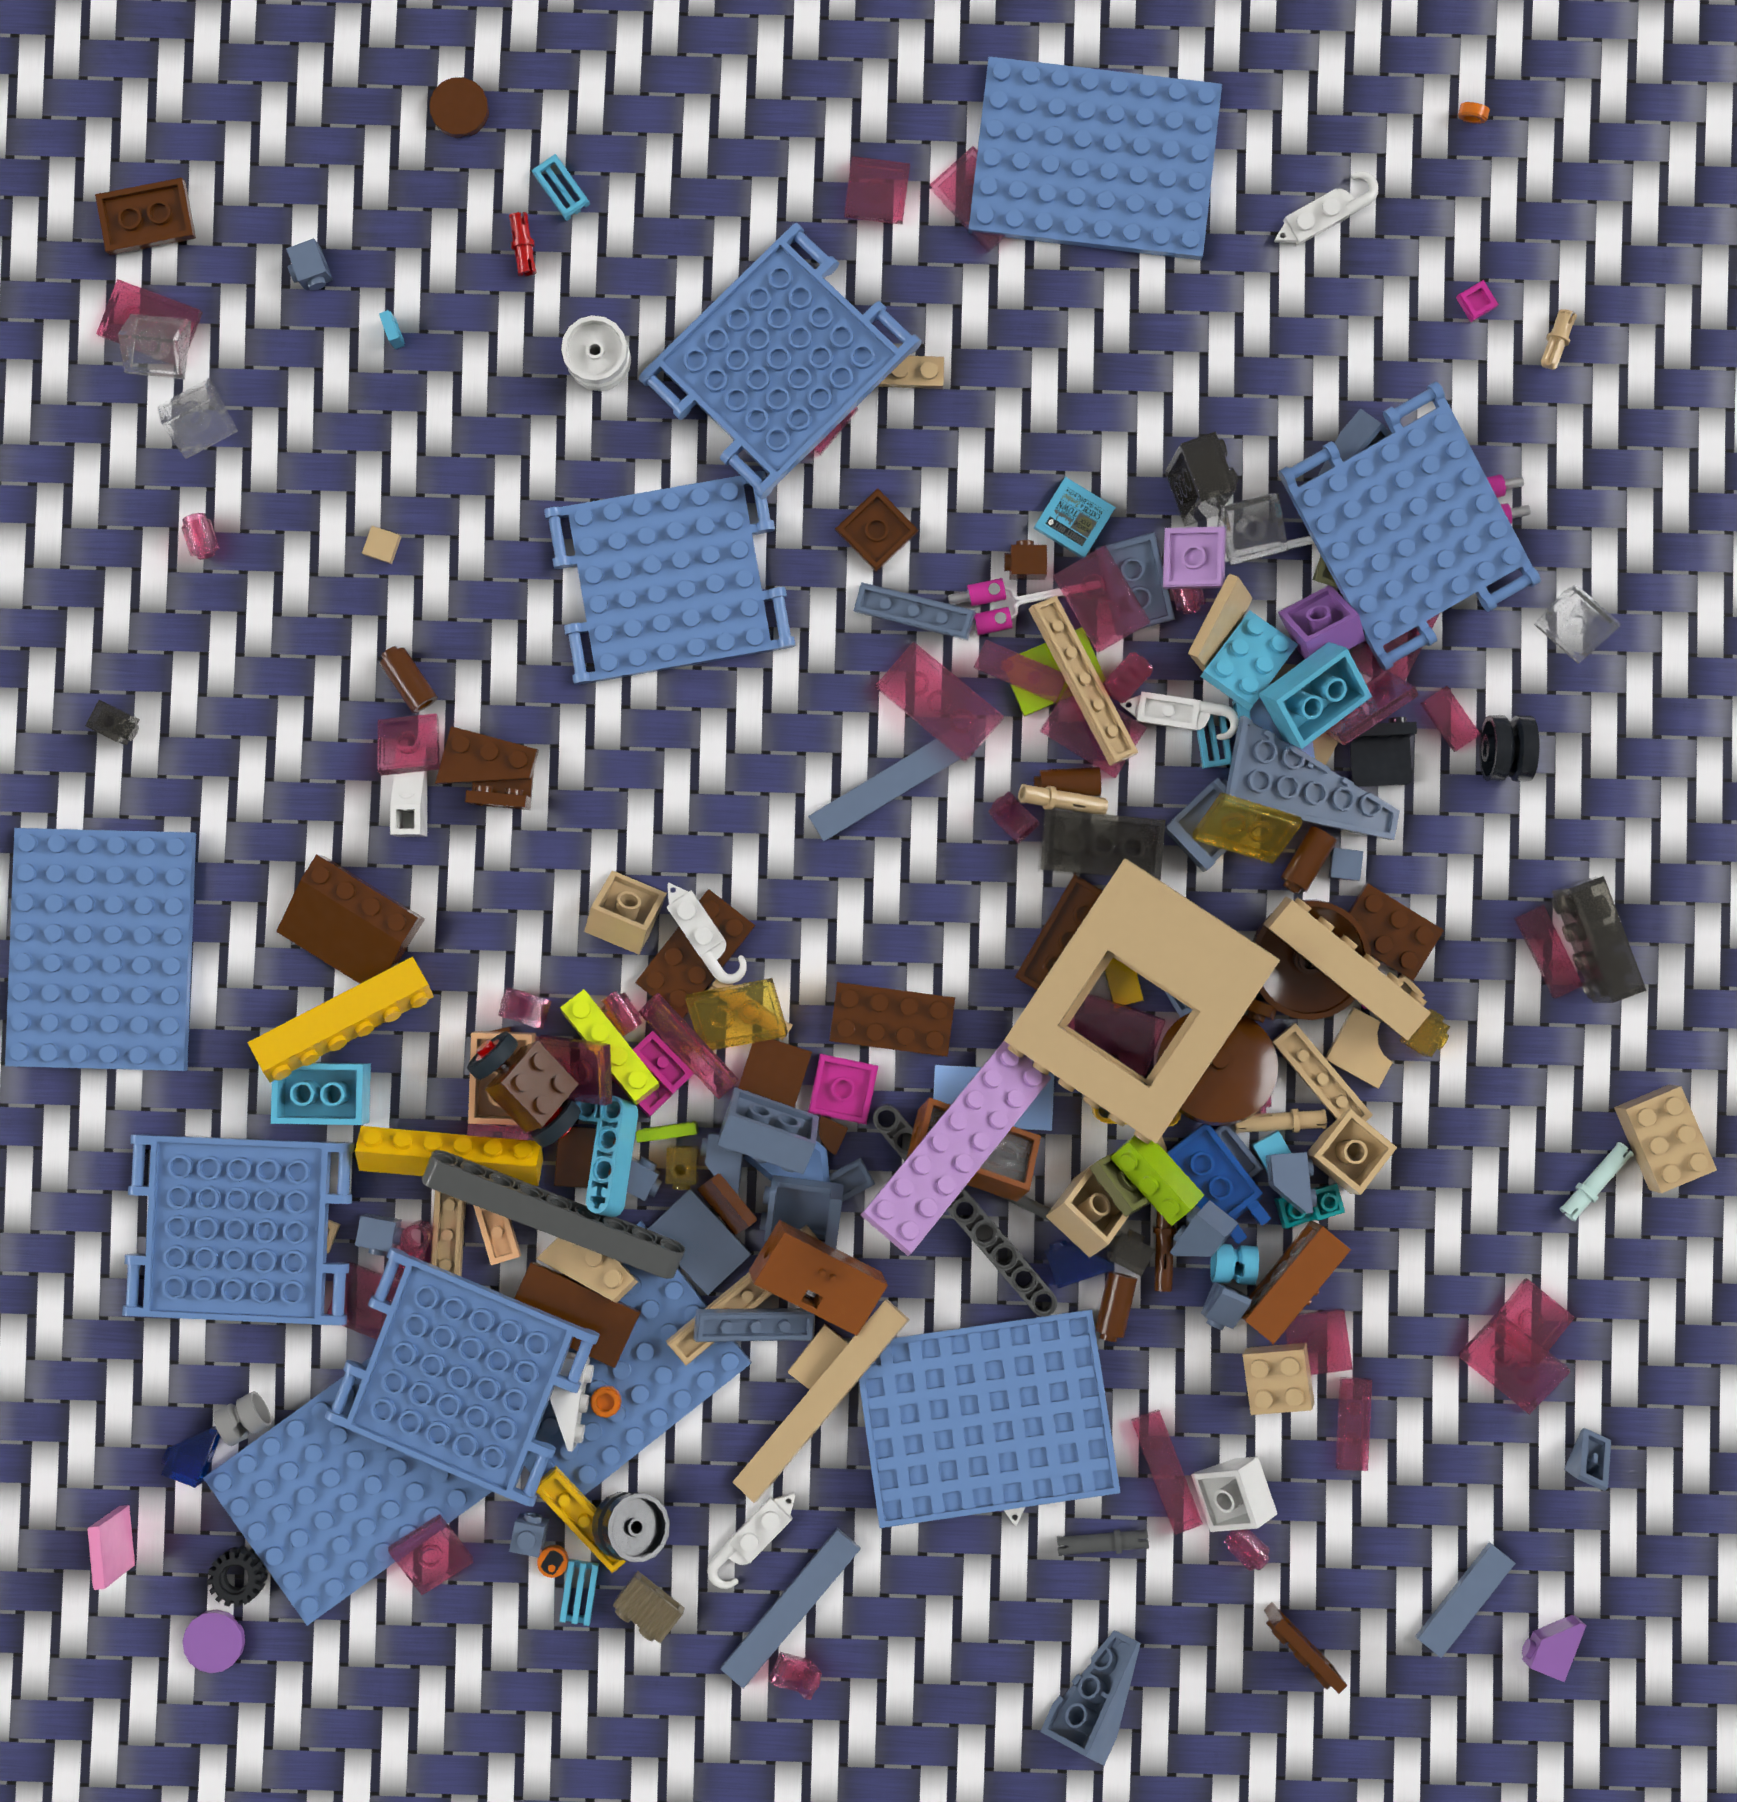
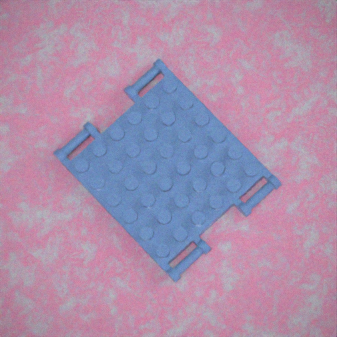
M798 223L793 224L639 376V381L644 386H650L673 409V414L679 420L684 419L697 404L734 440L723 451L720 460L725 465H731L755 489V494L760 499H765L772 492L773 488L905 358L914 353L922 343V340L915 334L911 335L886 311L887 307L880 301L874 303L862 315L824 278L834 273L839 266V262L833 256L828 257L804 234V229ZM795 242L799 244L820 266L814 269L790 245ZM879 320L903 344L897 348L872 323ZM661 371L687 394L682 401L657 378ZM742 450H745L769 474L765 480H762L738 457Z
M1437 381L1428 385L1426 391L1398 407H1390L1384 410L1383 417L1392 434L1350 458L1342 461L1337 446L1334 442L1330 441L1323 445L1321 451L1291 468L1286 466L1278 471L1286 491L1343 598L1359 614L1365 639L1383 671L1392 668L1394 662L1422 646H1430L1437 642L1436 634L1428 625L1427 620L1474 593L1484 610L1490 612L1497 607L1499 602L1527 586L1533 587L1541 582L1538 572L1529 561L1445 398L1442 386ZM1433 401L1436 407L1434 410L1404 427L1401 425V418ZM1327 460L1329 461L1332 468L1301 486H1297L1296 478ZM1516 569H1520L1523 576L1497 591L1489 593L1486 588L1488 585ZM1417 628L1420 635L1388 653L1385 652L1383 645L1411 629Z
M755 471L762 480L766 479L765 471ZM741 475L544 509L545 519L549 520L555 558L552 559L554 569H564L577 566L587 622L564 625L565 635L569 637L575 674L572 675L574 685L796 646L795 639L790 633L784 598L787 597L786 588L777 587L762 591L752 535L775 531L774 521L770 519L767 497L760 499L755 494V489L753 488L759 522L756 524H750L744 486H750V484ZM569 517L575 551L573 556L566 555L561 518ZM773 600L779 639L771 640L764 604L766 601ZM583 633H589L595 667L594 672L586 671L580 636Z
M148 1134L130 1135V1144H133L132 1180L131 1185H128V1195L148 1196L146 1255L125 1254L124 1264L128 1266L126 1305L122 1306L123 1316L315 1325L347 1324L344 1306L346 1273H349V1263H326L329 1204H352V1194H349L351 1152H354L355 1143ZM146 1145H151L149 1186L144 1185ZM331 1152H339L337 1193H329ZM140 1265H145L143 1306L138 1305ZM326 1273L334 1274L332 1314H324Z
M389 1248L386 1256L388 1258L387 1265L375 1295L371 1296L368 1306L387 1314L367 1368L357 1361L346 1360L343 1368L345 1374L332 1408H328L325 1419L520 1504L533 1507L537 1499L535 1493L549 1458H553L556 1450L549 1443L535 1440L555 1386L578 1393L581 1385L579 1381L592 1346L597 1344L600 1334L408 1255L400 1249ZM401 1264L406 1267L393 1301L390 1303L386 1298L398 1267ZM575 1337L582 1341L569 1375L566 1377L561 1375L560 1372L572 1340ZM358 1377L362 1381L350 1413L346 1415L343 1410L354 1381ZM531 1451L538 1455L524 1490L516 1488L528 1454Z

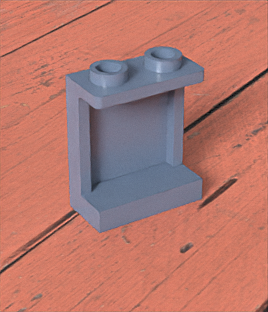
M1218 778L1213 780L1162 829L1202 872L1210 869L1221 855L1252 826L1259 822L1255 817L1257 814L1255 811L1223 805L1228 782L1225 779L1222 782Z
M773 1175L771 1187L765 1186L763 1204L768 1205V1212H762L760 1230H765L764 1241H767L776 1224L781 1220L799 1230L807 1224L818 1239L825 1240L826 1245L836 1250L844 1184Z

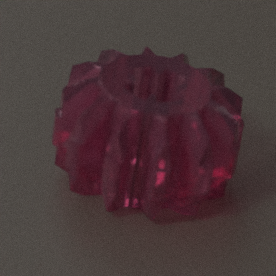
M1136 652L1129 653L1104 681L1103 685L1109 696L1120 703H1124L1152 674L1153 667L1143 656L1138 655Z

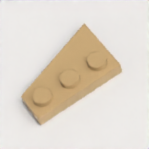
M557 1238L536 1258L615 1303L638 1283L637 1279L622 1262L561 1238Z

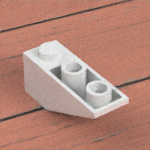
M397 748L390 802V835L396 837H427L428 748Z
M567 1353L560 1372L561 1375L568 1377L577 1353ZM589 1356L579 1380L581 1385L578 1393L555 1386L550 1397L567 1451L571 1452L578 1443H582L585 1432V1425L581 1424L582 1413H586L588 1410L590 1396L585 1394L586 1384L591 1383L594 1372V1365H590Z

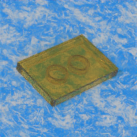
M1221 792L1193 831V840L1273 864L1302 826V819L1299 816Z
M773 978L691 993L685 997L701 1053L782 1038L788 1034Z

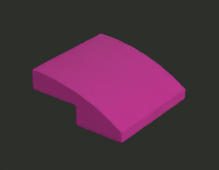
M654 1031L647 1035L633 1049L659 1082V1088L637 1104L648 1117L653 1115L694 1074ZM609 1073L608 1076L620 1087L617 1081Z

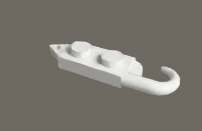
M1367 172L1352 174L1351 178L1353 180L1363 179L1368 183L1369 189L1367 193L1354 199L1344 189L1332 190L1286 216L1283 220L1284 225L1274 242L1296 243L1299 246L1349 218L1350 215L1370 205L1378 195L1377 180L1372 174Z
M1142 691L1141 695L1120 703L1140 723L1197 731L1206 726L1210 715L1224 716L1230 721L1229 730L1225 733L1217 734L1216 738L1218 740L1229 739L1237 733L1239 723L1237 712L1225 704ZM1127 703L1132 704L1130 708L1126 707Z
M668 883L669 905L667 909L712 975L719 982L725 984H734L740 981L747 970L744 956L740 955L738 957L740 967L736 973H726L717 961L726 950L727 944L724 937L692 890L688 892ZM671 888H676V892L672 893Z
M795 1493L777 1498L771 1496L712 1557L708 1564L707 1574L714 1586L719 1589H729L738 1584L737 1578L727 1582L722 1581L718 1576V1569L728 1558L739 1565L751 1563L792 1520L791 1511ZM790 1498L792 1501L787 1502L786 1499Z

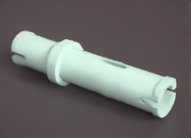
M1617 1142L1616 1146L1583 1183L1576 1185V1191L1559 1208L1562 1213L1566 1212L1565 1215L1569 1219L1576 1221L1578 1216L1591 1202L1595 1203L1598 1200L1597 1195L1634 1153L1631 1150L1627 1151L1629 1148L1621 1142Z

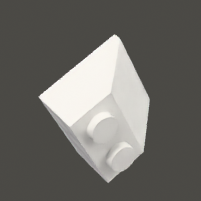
M1258 1456L1232 1459L1191 1474L1210 1532L1258 1529L1277 1515Z

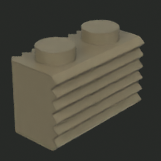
M639 1571L634 1574L616 1597L613 1607L616 1609L615 1613L619 1618L627 1623L632 1621L634 1624H637L640 1628L639 1632L644 1638L649 1641L655 1639L658 1643L663 1641L683 1615L685 1609Z

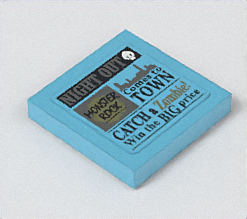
M1065 477L1034 526V529L1084 559L1116 507Z

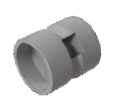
M255 1391L237 1399L236 1405L230 1403L215 1411L213 1415L219 1435L231 1447L247 1439L249 1432L256 1434L271 1426L272 1423L266 1403Z

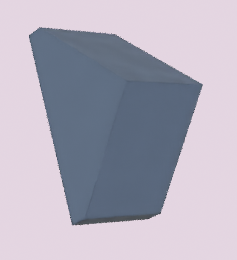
M1583 1428L1564 1470L1575 1478L1606 1491L1609 1481L1611 1440Z

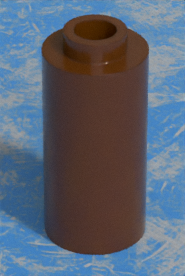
M393 646L382 653L383 659L379 664L412 713L424 710L437 700L438 696L404 647L398 649L396 646Z
M1100 767L1039 770V776H1034L1033 779L1034 786L1037 787L1055 786L1060 791L1101 797Z
M1311 826L1281 876V879L1285 881L1283 886L1295 894H1299L1300 891L1307 892L1337 840L1327 832Z
M1108 1271L1095 1331L1100 1333L1099 1338L1111 1342H1117L1118 1338H1124L1138 1278L1119 1272Z

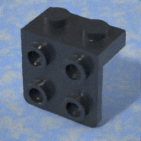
M1407 717L1388 718L1389 723H1377V718L1359 719V724L1350 727L1351 781L1354 782V785L1369 787L1407 785L1411 783L1410 737L1417 734V722H1407Z

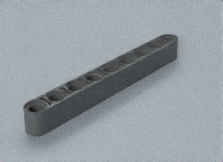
M882 1104L874 1111V1125L905 1161L908 1149L901 1148L897 1140L902 1133H910L912 1135L913 1127L893 1105ZM890 1110L894 1113L895 1121L892 1125L883 1126L879 1123L878 1115L881 1111ZM963 1188L947 1208V1211L1034 1313L1042 1317L1053 1314L1057 1308V1298L1053 1291L968 1191ZM961 1202H969L973 1206L972 1213L967 1217H961L956 1213V1208ZM981 1225H989L992 1228V1235L986 1240H981L976 1236L977 1228ZM1001 1248H1008L1012 1251L1010 1260L1004 1263L997 1261L995 1257L996 1252ZM1020 1271L1031 1273V1280L1028 1284L1018 1285L1015 1282V1277ZM1048 1294L1051 1297L1050 1304L1046 1308L1035 1306V1299L1038 1295Z
M435 1150L431 1153L422 1177L423 1184L431 1189L662 1278H674L686 1251L685 1247L676 1240L617 1217L611 1218L592 1213L586 1205L446 1151Z

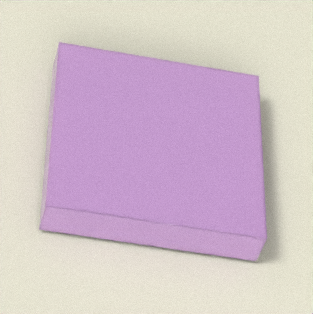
M1225 526L1165 528L1164 589L1222 587L1225 579Z

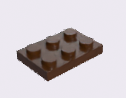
M183 178L95 194L105 251L109 255L196 239L186 182Z
M1368 883L1364 885L1348 911L1366 933L1371 949V957L1400 975L1406 976L1411 981H1414L1444 932L1442 928Z
M1271 1602L1264 1609L1265 1614L1269 1618L1266 1624L1272 1630L1271 1632L1283 1645L1289 1642L1287 1645L1293 1651V1655L1305 1668L1307 1666L1315 1674V1678L1325 1689L1328 1690L1332 1687L1340 1694L1348 1685L1337 1669Z

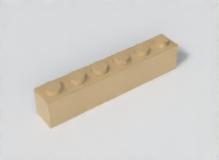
M1286 896L1263 925L1408 1041L1431 1014L1424 1007L1427 1001L1413 990L1410 994L1406 993L1401 988L1404 983L1391 972L1386 976L1379 971L1378 968L1381 964L1367 953L1364 957L1355 951L1358 947L1357 944L1345 935L1339 938L1331 932L1335 927L1322 916L1315 919L1310 915L1309 911L1312 908L1297 897L1293 901Z

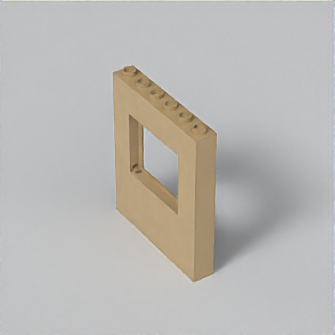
M1124 858L1004 1041L1009 1044L1007 1049L1016 1056L1023 1058L1026 1055L1034 1061L1032 1066L1045 1075L1051 1072L1060 1078L1058 1084L1070 1092L1076 1089L1085 1095L1083 1100L1095 1109L1101 1106L1110 1112L1108 1117L1122 1127L1126 1123L1135 1129L1133 1134L1147 1144L1150 1141L1157 1144L1280 959L1130 860ZM1113 957L1192 1009L1146 1079L1068 1027V1024Z

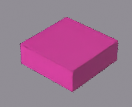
M1484 280L1456 297L1471 323L1499 305Z

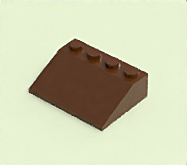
M316 854L302 876L276 932L361 984L397 965L425 918L329 858Z

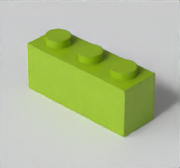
M1133 1135L1110 1157L1171 1226L1189 1213L1204 1196L1202 1191L1158 1143L1155 1144L1153 1141H1150L1147 1144Z

